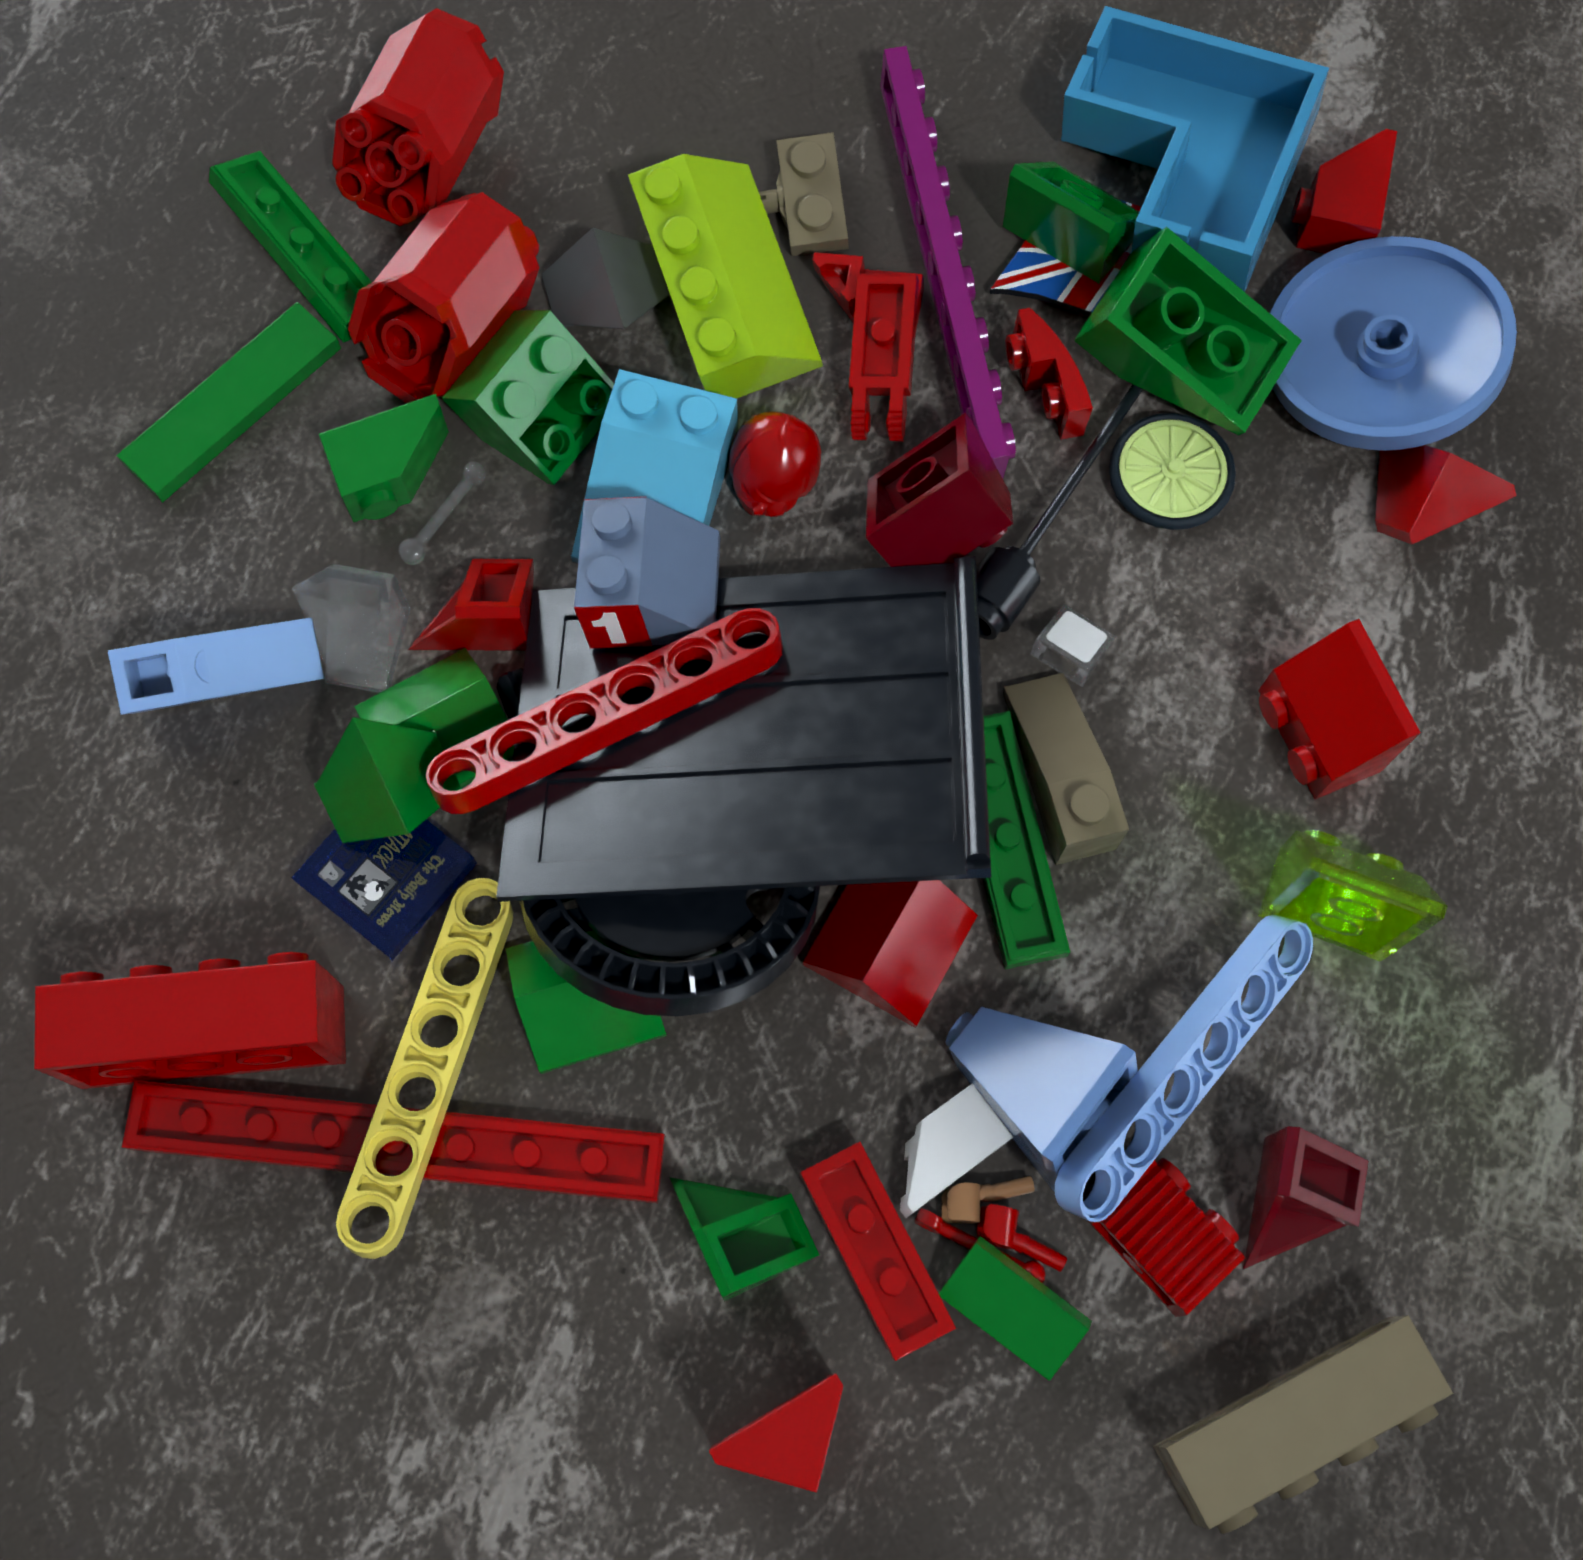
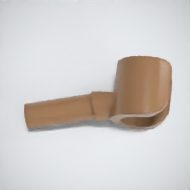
M1031 1176L991 1185L989 1183L980 1185L965 1182L948 1187L942 1194V1219L947 1223H980V1202H994L1033 1193L1035 1190L1033 1179Z

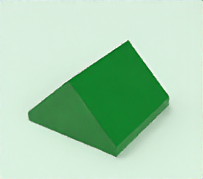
M1055 162L1019 163L1014 165L1009 175L1002 227L1099 284L1133 242L1135 221L1139 211Z
M466 648L354 706L361 719L424 731L435 730L444 750L508 720L487 678ZM514 745L507 749L503 759L507 761L513 760ZM471 771L456 772L455 775L461 788L472 783L476 773Z
M594 931L586 932L588 935L593 937L602 945L610 949H613L626 956L645 960L643 958L636 957L628 953H625L621 950H618L617 948L613 947L612 945L604 941L602 938H600ZM533 941L506 948L514 999L540 1074L667 1036L661 1016L643 1015L614 1008L580 992L553 970L539 954Z

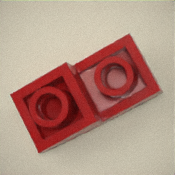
M1031 308L1018 309L1013 334L1006 335L1005 340L1007 361L1012 371L1019 370L1024 391L1042 388V402L1047 419L1055 418L1061 440L1084 436L1093 407L1079 369L1059 337Z

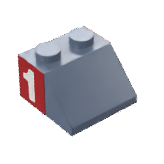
M646 496L584 499L574 609L590 649L668 645L716 622L721 540L719 531Z

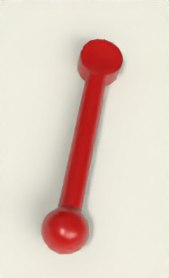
M920 1208L914 1222L920 1227L933 1233H939L969 1250L977 1241L976 1237L948 1224L940 1216L926 1209ZM1001 1251L1043 1283L1045 1281V1269L1040 1263L1036 1261L1024 1263Z

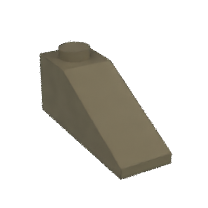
M1064 673L1004 687L1003 695L1008 711L1011 714L1015 734L1055 865L1116 850L1129 831L1128 823L1111 770Z

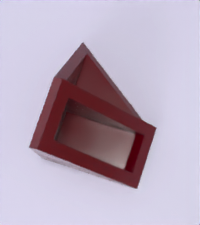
M1288 1126L1265 1137L1243 1270L1346 1225L1359 1227L1369 1161L1301 1127Z

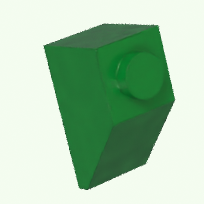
M436 394L319 433L340 495L353 522L365 518L368 520L385 518L393 514L398 507L412 502L449 433Z

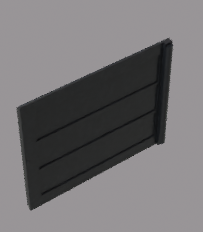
M976 556L953 558L954 563L718 578L716 621L747 608H760L769 611L777 619L783 644L782 656L778 662L769 669L510 793L508 795L496 895L498 902L992 878ZM576 588L533 591L518 715L666 645L590 649L574 609ZM751 632L740 637L736 645L745 649H754L766 643L769 637L761 632ZM694 659L682 665L679 673L685 676H698L708 671L712 663L704 659ZM635 687L628 690L622 696L621 701L627 704H640L648 700L654 693V690L648 687ZM588 714L573 716L565 722L562 729L569 733L585 731L592 726L595 717ZM529 742L514 744L512 762H518L529 757L534 752L536 745Z

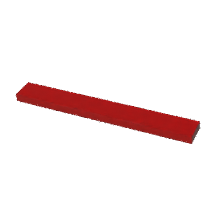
M135 1080L122 1148L134 1151L353 1173L377 1105ZM405 1108V1109L408 1110V1111H419V1110H422V1109H414V1108ZM446 1112L423 1180L658 1204L666 1136L662 1133ZM392 1141L385 1144L376 1156L375 1164L377 1171L385 1176L402 1174L409 1168L412 1162V1147L403 1141Z

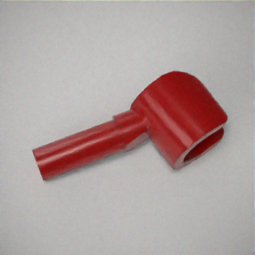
M996 1204L980 1208V1223L977 1225L978 1238L981 1236L994 1247L1013 1249L1019 1253L1023 1252L1059 1272L1062 1271L1067 1261L1066 1256L1027 1235L1016 1233L1019 1216L1018 1210Z

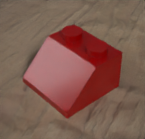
M1360 619L1345 624L1273 669L1258 690L1260 693L1259 705L1265 721L1272 729L1279 730L1289 749L1287 757L1293 775L1302 785L1307 784L1314 799L1382 772L1421 733Z

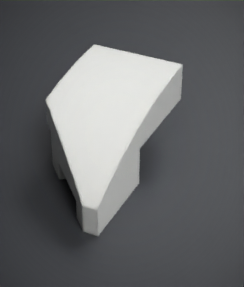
M973 1083L922 1119L916 1125L915 1135L905 1143L904 1160L908 1161L906 1194L901 1197L900 1211L905 1218H908L1013 1138Z

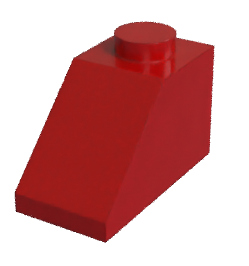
M1385 129L1319 166L1310 188L1300 187L1291 216L1292 223L1300 224L1296 248L1326 254L1347 244L1377 238L1382 227L1397 131Z

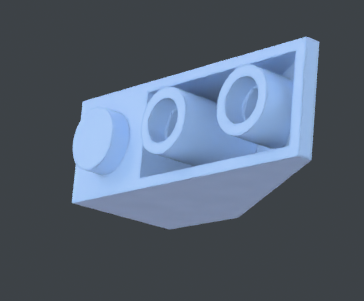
M313 618L181 637L108 650L121 715L141 713L325 679Z

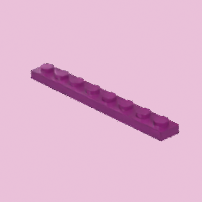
M907 46L884 49L880 87L961 415L966 413L972 420L1003 479L1008 460L1015 458V438L1011 424L1009 422H1001L997 406L1002 403V388L999 374L996 369L988 370L984 355V353L988 352L989 348L987 326L983 317L975 318L971 303L975 300L976 294L974 275L969 265L962 266L958 252L962 250L963 245L960 220L957 215L949 216L946 201H949L950 198L948 173L944 165H936L933 153L937 151L935 122L932 116L924 117L921 106L925 102L923 75L920 68L912 69Z

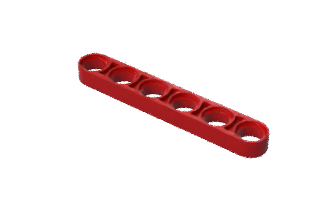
M747 608L737 611L444 750L433 758L426 771L427 784L436 804L443 811L451 814H466L475 811L769 669L778 662L783 650L777 619L769 611L760 608ZM751 632H761L769 637L766 643L754 649H745L736 645L740 637ZM694 659H704L712 663L708 671L698 676H685L679 673L682 665ZM648 687L654 690L652 696L643 703L627 704L621 701L622 696L632 688ZM588 714L595 717L592 726L585 731L569 733L562 729L565 722L573 716ZM529 742L536 745L534 752L524 760L511 762L503 759L504 753L514 744ZM471 771L476 773L475 779L464 789L449 791L443 788L446 779L456 772Z

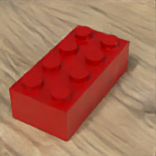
M276 953L267 957V964L244 967H241V961L236 959H209L198 963V971L173 973L172 968L169 966L144 965L131 968L127 978L104 980V975L98 972H71L60 976V984L35 986L34 1069L80 1089L134 1084L135 1080L161 1082L346 1064L344 986L316 960H309V955L306 953Z

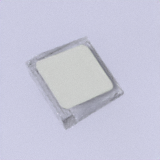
M1064 604L1035 640L1031 655L1057 672L1064 673L1065 677L1083 687L1114 642L1116 636Z

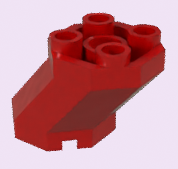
M436 8L390 35L349 113L336 120L332 165L337 171L336 185L346 199L356 202L361 210L402 226L416 220L447 200L487 122L495 118L499 111L504 70L496 56L491 60L487 56L481 45L487 40L478 25Z
M483 192L471 193L459 199L445 202L431 209L374 282L358 290L348 331L354 345L362 341L368 358L362 360V364L370 379L405 403L433 394L442 396L515 310H521L527 306L540 268L536 259L539 244L534 232L523 225L520 217Z

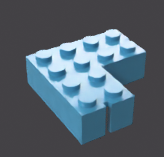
M1105 6L1087 44L1086 55H1082L1064 95L1061 141L1157 168L1158 171L1135 221L1132 251L1167 226L1245 292L1317 118L1329 67Z

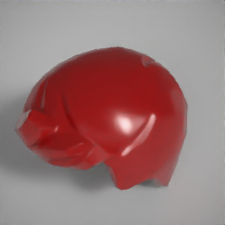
M774 411L753 415L743 422L730 448L729 470L733 479L734 490L745 511L752 516H781L795 506L798 498L806 496L817 482L821 466V447L819 438L810 425L793 415Z

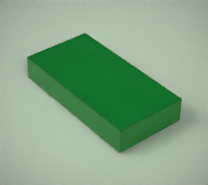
M981 1236L939 1292L943 1300L1048 1381L1053 1378L1086 1335L1092 1323V1320Z

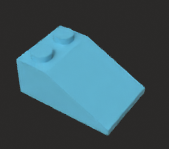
M619 369L601 422L584 499L646 496L709 526L729 464L730 448L738 431L737 398ZM583 506L571 555L572 562L578 563Z

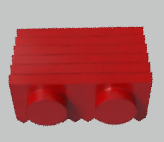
M1161 1158L1157 1163L1155 1160L1152 1162L1111 1215L1100 1222H1088L1175 1317L1187 1316L1245 1257L1234 1246L1239 1240V1236L1234 1228L1213 1209H1209L1204 1214L1203 1210L1197 1207L1194 1201L1185 1194L1191 1188L1186 1177L1170 1161Z

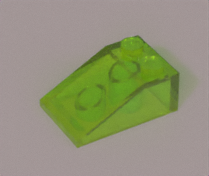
M1296 830L1280 847L1258 914L1262 918L1277 915L1306 923L1313 937L1381 962L1443 920L1448 905L1422 876L1403 870L1404 865L1391 856L1379 853L1363 855L1341 847L1342 842L1331 834L1316 830H1307L1304 833Z

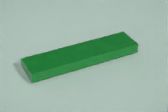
M261 151L211 166L209 183L342 342L352 340L348 326L359 289L371 284V280Z
M296 302L116 456L163 503L341 349L337 337L300 303Z
M1010 711L984 716L992 878H983L1004 969L1067 957L1070 954V948Z

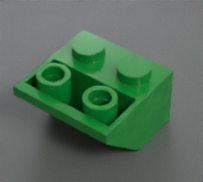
M515 310L443 395L442 399L482 441L547 484L555 485L599 431L614 383L550 310Z

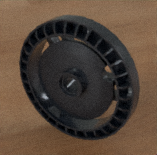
M820 886L784 888V893L777 909L765 925L757 920L756 915L749 910L746 900L756 891H768V889L520 901L526 929L539 954L561 978L580 992L614 1008L643 1015L678 1017L709 1013L740 1003L768 987L784 973L805 946L816 918ZM574 900L577 908L566 910L563 902ZM594 931L600 938H602L608 944L630 955L640 957L643 959L664 962H651L626 956L602 945L600 942L595 940L586 932ZM741 937L745 940V942L736 947L732 946ZM706 956L709 957V958H706V959H703V960L688 961V960H694V959H698V958H702V957H706ZM677 961H688V962H680V963H668V962H677Z

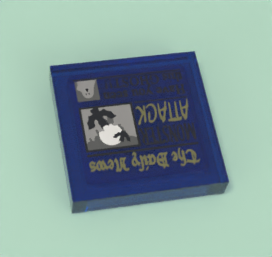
M425 820L411 833L406 835L342 843L336 829H334L291 878L393 961L477 862L471 854L428 820Z

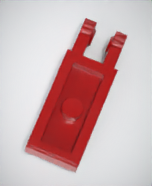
M917 274L857 275L849 389L852 394L851 436L853 440L866 441L871 428L870 396H890L889 413L886 418L888 437L890 441L904 440L907 396H911L919 292Z

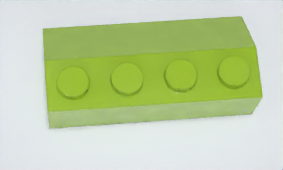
M681 154L628 174L705 391L740 398L823 367L820 354L748 164Z

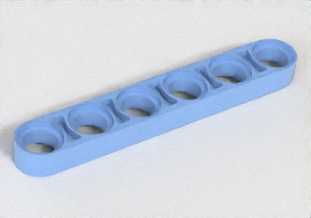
M1277 915L1266 916L1256 925L1064 1161L1055 1181V1197L1062 1209L1091 1222L1105 1220L1114 1212L1305 970L1313 951V937L1306 923ZM1285 935L1283 950L1278 958L1279 946ZM1249 979L1247 995L1241 1005L1242 992ZM1212 1025L1211 1038L1207 1048L1203 1052V1043L1205 1040V1036L1210 1026ZM1172 1073H1174V1082L1171 1092L1169 1093L1167 1099L1164 1101V1092L1167 1082L1171 1077ZM1135 1121V1131L1132 1141L1130 1142L1127 1149L1124 1151V1141L1126 1138L1127 1131L1129 1130L1132 1123ZM1095 1171V1182L1092 1191L1087 1199L1083 1201L1086 1182Z

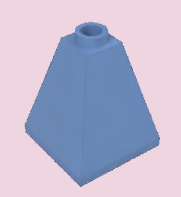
M980 1007L974 1016L969 1012L961 1015L950 1029L946 1038V1045L949 1046L955 1065L968 1082L974 1084L1011 1133L1012 1139L1054 1192L1058 1171L1064 1161L1138 1072L1136 1053L1124 1044Z

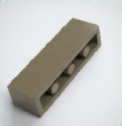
M1409 1315L1387 1317L1153 1445L1194 1525L1209 1530L1217 1526L1220 1533L1225 1534L1255 1519L1258 1516V1512L1254 1505L1272 1494L1278 1492L1280 1498L1285 1500L1299 1495L1316 1485L1319 1479L1314 1471L1338 1458L1341 1466H1347L1374 1453L1379 1448L1375 1437L1397 1425L1401 1433H1405L1430 1422L1439 1415L1434 1404L1454 1393Z

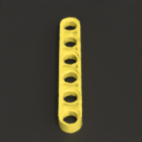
M476 878L467 881L458 888L451 901L339 1208L336 1221L338 1236L352 1253L362 1258L376 1259L386 1256L397 1247L403 1237L506 943L514 914L510 901L499 902L501 904L500 913L490 924L483 926L474 925L465 918V909L473 899L480 896H491L497 899L498 882L492 879ZM470 955L480 963L479 973L476 978L463 986L448 983L443 977L444 968L448 961L455 956ZM446 1015L455 1019L458 1023L456 1037L451 1043L440 1048L426 1045L421 1038L422 1028L425 1023L432 1017ZM416 1077H424L433 1081L436 1092L429 1106L419 1111H408L401 1107L399 1092L407 1081ZM392 1141H403L412 1147L413 1158L406 1171L397 1176H385L377 1171L375 1164L376 1156L385 1144ZM370 1206H378L385 1209L390 1220L389 1228L385 1235L378 1241L370 1244L355 1240L352 1233V1223L357 1213Z

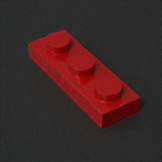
M861 1142L801 1171L800 1176L893 1361H897L955 1330L956 1326Z

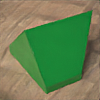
M352 717L318 782L314 783L342 843L409 834L440 808L435 802L426 779L428 765L435 756L444 751L435 730L424 731ZM455 773L446 779L443 784L444 789L449 791L462 789Z
M669 1177L724 1302L820 1255L791 1193L776 1197Z

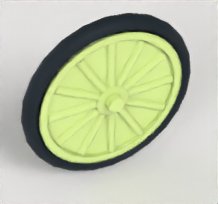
M1161 413L1138 420L1129 426L1116 440L1109 461L1110 482L1117 499L1137 519L1157 528L1169 530L1190 529L1206 523L1218 515L1226 506L1235 486L1236 470L1234 458L1227 443L1216 430L1205 422L1189 415Z

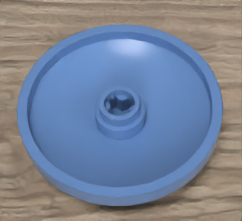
M1379 237L1357 241L1334 249L1315 259L1297 273L1284 287L1270 313L1302 340L1273 387L1281 404L1299 423L1321 437L1342 445L1367 450L1386 451L1419 447L1439 441L1468 426L1483 414L1498 397L1509 376L1516 346L1517 330L1513 307L1506 291L1496 277L1479 261L1468 254L1443 243L1423 238Z

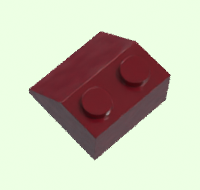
M966 413L870 477L867 481L866 539L890 567L954 563L953 558L963 557L978 546L985 548L994 544L1006 533L1008 527L1013 524L1011 494L975 425Z

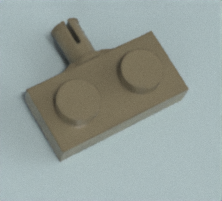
M834 132L776 140L780 172L776 182L777 189L758 192L767 214L780 213L781 219L788 229L791 255L800 256L814 254V252L823 253L849 249Z

